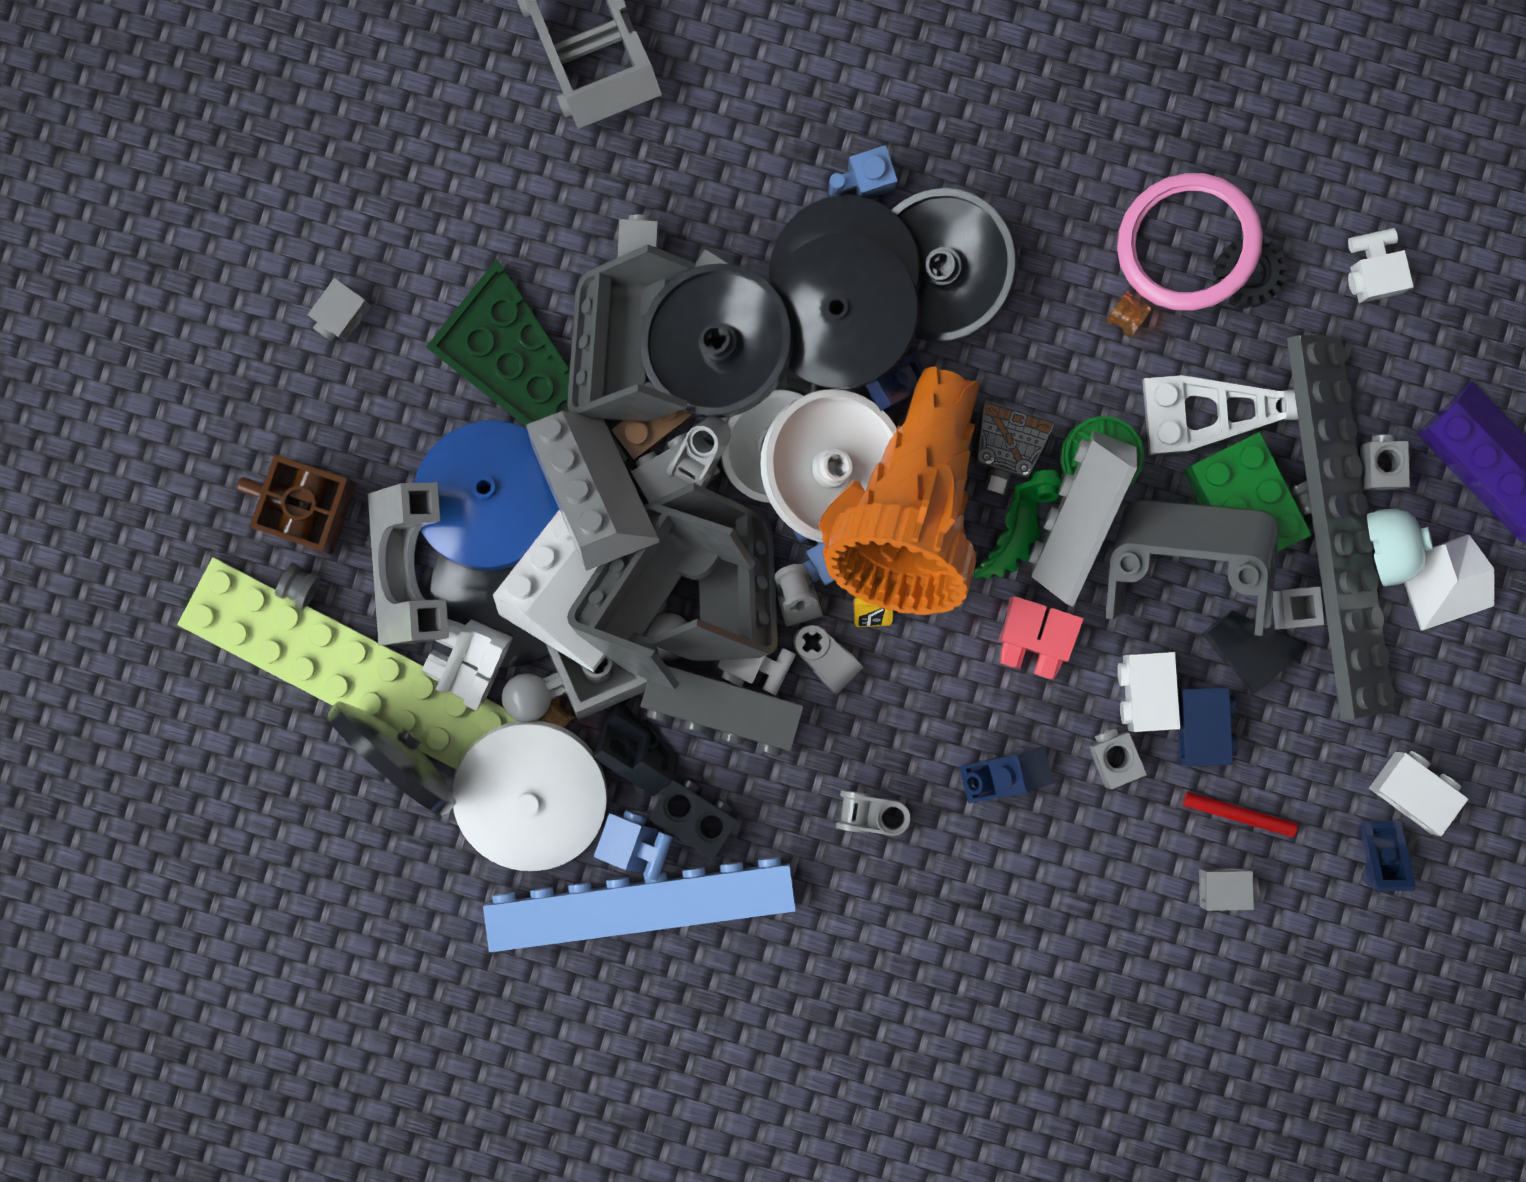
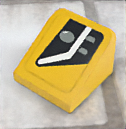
M858 597L853 600L854 624L856 627H877L892 624L893 610L869 604Z

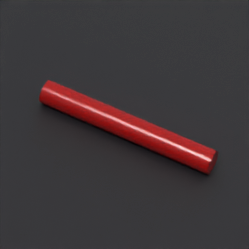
M1186 791L1182 805L1292 838L1297 832L1298 824L1292 821Z

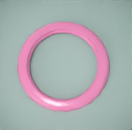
M1183 173L1167 177L1149 186L1133 201L1126 211L1118 230L1117 253L1120 267L1128 283L1142 297L1155 305L1172 310L1190 311L1212 307L1230 298L1245 285L1254 272L1262 252L1263 231L1260 216L1252 201L1243 191L1223 178L1206 173ZM1184 191H1202L1224 200L1237 214L1243 231L1242 252L1230 274L1219 283L1205 290L1195 292H1177L1166 289L1154 282L1144 272L1136 251L1137 232L1141 221L1148 211L1160 200Z

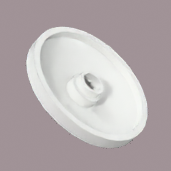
M838 389L820 390L805 395L790 403L776 416L766 433L762 445L761 476L771 505L789 527L806 538L823 543V534L818 526L828 506L852 481L860 482L866 491L875 466L881 462L885 448L897 430L889 416L884 411H880L879 407L869 399L850 391Z
M537 720L533 722L515 721L500 725L475 741L464 755L458 767L452 793L456 799V805L453 809L457 823L468 842L479 853L501 866L520 871H541L558 867L581 854L591 844L602 825L607 805V784L602 766L593 758V751L583 740L561 726Z

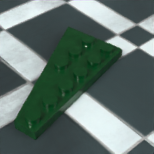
M496 259L428 343L426 348L526 427L527 424L558 412H570L567 405L570 370ZM611 434L624 464H626L628 458Z

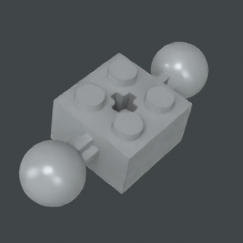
M674 613L658 614L649 625L644 636L652 639L654 636L686 624L687 621ZM546 644L557 673L543 679L530 673L514 676L503 689L502 704L506 713L514 720L533 722L546 714L552 699L567 694L577 719L581 720L645 692L648 681L643 677L626 671L607 656L600 663V665L607 663L602 673L590 672L589 669ZM658 648V655L662 661H675L682 657Z

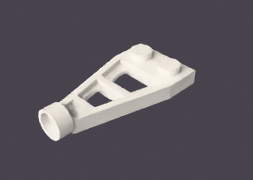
M1183 375L1144 378L1142 380L1149 455L1188 452L1281 420H1298L1294 390L1275 391ZM1190 396L1213 400L1217 405V421L1213 425L1199 430L1189 429L1186 423L1185 400ZM1227 399H1252L1255 404V416L1249 420L1230 422L1228 420ZM1280 400L1281 413L1276 409V402Z

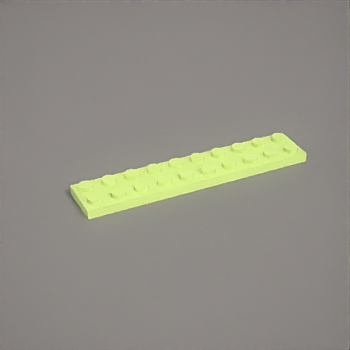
M212 557L177 624L331 705L341 701L371 713L399 732L403 727L407 728L422 742L418 748L423 753L458 770L466 752L481 736L500 725L516 721L506 713L503 706L487 698L478 710L475 711L463 704L465 699L449 691L440 692L435 690L439 681L422 672L424 665L385 645L379 646L377 641L310 606H305L303 610L295 606L293 600L289 598L281 599L275 596V588L217 558Z

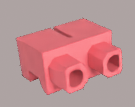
M1016 596L1010 597L1004 626L998 640L1003 643L999 663L1020 669L1027 650L1039 654L1033 674L1054 680L1061 668L1062 662L1069 661L1084 618L1053 608L1047 609V606Z

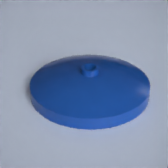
M474 422L448 433L426 454L414 480V483L437 482L440 521L423 526L421 528L422 534L444 558L456 565L472 570L496 571L516 566L559 511V507L533 450L528 430L509 422ZM489 487L490 491L487 494H483L482 490Z

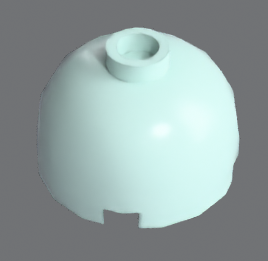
M1395 508L1368 513L1367 523L1370 540L1374 544L1376 553L1374 558L1383 586L1398 585L1415 578L1421 573L1426 564V551L1433 550L1429 528H1421L1416 517L1405 510Z

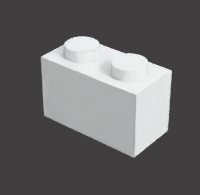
M1175 652L1123 655V663L1118 664V682L1120 686H1125L1126 701H1121L1120 703L1122 724H1128V731L1131 732L1180 729Z
M1410 751L1409 754L1395 752L1369 789L1428 833L1442 836L1468 798L1458 792L1461 786L1445 774H1441L1438 777L1427 769L1430 763L1413 751Z

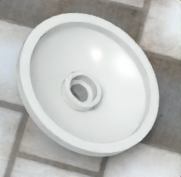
M775 389L764 401L754 408L727 418L726 423L730 428L731 438L720 460L730 482L746 496L761 502L770 503L761 476L760 462L763 440L776 416L786 406L803 397V395L787 389Z

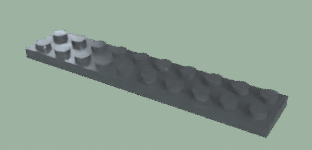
M1298 335L1287 338L1341 720L1394 711L1395 691L1389 677V651L1385 646L1382 628L1384 615L1379 607L1377 593L1379 579L1373 565V541L1370 540L1366 516L1368 503L1363 494L1361 481L1362 462L1358 457L1355 439L1357 436V426L1352 418L1350 404L1352 390L1347 381L1345 369L1346 350L1342 344L1341 336Z

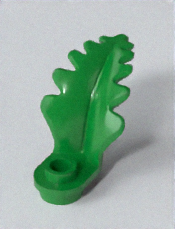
M1042 470L1035 472L1030 476V481L1015 486L1014 500L1005 515L1007 528L998 537V547L989 553V559L980 562V565L974 568L973 578L984 577L990 579L992 574L1001 578L1005 575L1006 569L1011 573L1017 571V559L1025 562L1028 561L1031 553L1030 543L1035 544L1036 541L1040 542L1041 529L1037 517L1038 503L1052 502L1060 496L1058 492L1063 480L1057 471Z

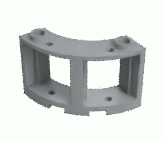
M517 0L524 18L531 15L563 94L556 97L564 117L572 115L578 129L662 95L652 65L637 31H634L627 12L621 14L622 11L627 10L624 0H606L613 18L612 21L555 44L552 42L536 0ZM622 40L633 67L573 91L562 64Z

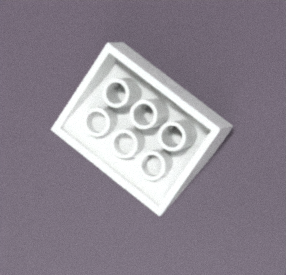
M560 510L499 586L493 597L500 616L594 672L606 655L577 635L569 625L567 616L569 609L597 567L586 571Z

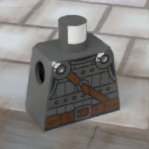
M985 401L980 410L974 458L975 466L989 470L983 490L995 495L1005 496L1011 477L1021 480L1027 479L1054 427L1055 421Z

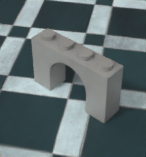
M437 482L400 483L369 493L368 507L378 645L414 644L449 638L446 599L425 600L418 588L414 567L415 544L419 531L425 525L440 521Z

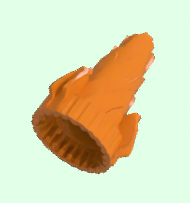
M936 366L924 369L916 384L905 423L902 426H897L896 432L885 448L881 462L875 466L866 491L860 482H850L822 515L818 528L823 534L822 541L825 545L822 553L827 572L836 581V584L846 589L851 595L883 609L905 614L914 613L916 615L949 612L954 610V607H959L963 600L966 599L976 563V552L973 550L974 546L971 541L966 539L963 523L968 501V494L964 488L968 477L969 447L975 424L970 423L979 391L977 381L965 380L957 373L939 370Z

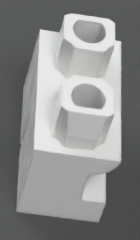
M448 619L449 638L435 641L452 648V652L448 657L433 650L426 659L422 672L439 681L435 690L440 692L449 691L465 699L463 704L477 711L491 690L513 637L472 619L466 625Z

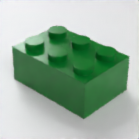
M1260 432L1183 469L1199 504L1265 510L1274 515L1279 523L1278 551L1311 536Z

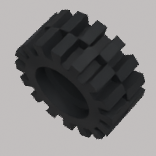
M1264 237L1262 240V252L1258 260L1264 272L1261 283L1256 286L1244 285L1229 298V304L1233 306L1240 304V308L1245 309L1253 306V308L1259 307L1272 299L1282 289L1281 285L1285 283L1287 277L1284 276V272L1287 270V263L1282 264L1281 259L1284 255L1282 251L1277 253L1274 250L1277 245L1272 241L1267 244L1264 242ZM1239 238L1232 242L1218 256L1215 262L1217 265L1213 269V275H1216L1214 285L1230 274L1237 264L1243 248V239L1240 240Z

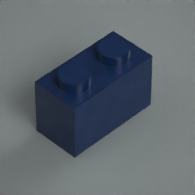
M1229 688L1178 689L1180 765L1186 767L1233 765V756L1238 754L1236 733H1231V718L1236 716V700L1234 695H1229Z

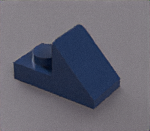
M913 353L904 357L886 376L866 385L871 398L875 401L880 411L887 413L911 399L924 368L916 354Z
M1363 822L1360 832L1367 864L1362 874V881L1375 891H1415L1416 884L1402 822Z

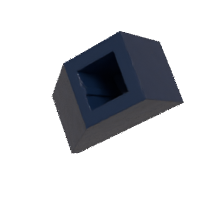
M1045 746L959 766L968 803L1023 794L1054 784Z

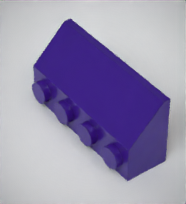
M1471 381L1416 434L1502 524L1523 543L1526 542V436Z

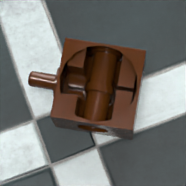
M274 454L264 484L242 477L237 483V490L259 498L249 526L250 528L333 555L357 483Z

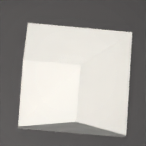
M1470 535L1433 546V550L1426 551V564L1421 573L1412 580L1404 582L1420 630H1425L1494 606V567Z

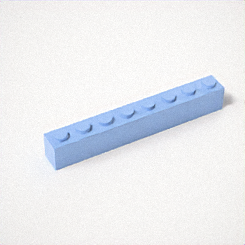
M781 857L759 859V866L743 868V862H733L720 865L721 871L705 873V867L682 870V877L667 878V872H660L658 881L644 876L645 882L629 883V877L606 880L607 887L593 889L591 882L568 885L569 892L554 894L553 887L530 890L531 897L516 899L515 892L493 895V902H488L483 906L489 953L795 912L789 862L781 863Z

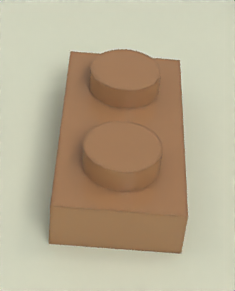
M679 410L647 422L623 420L611 432L632 459L636 461L694 415Z

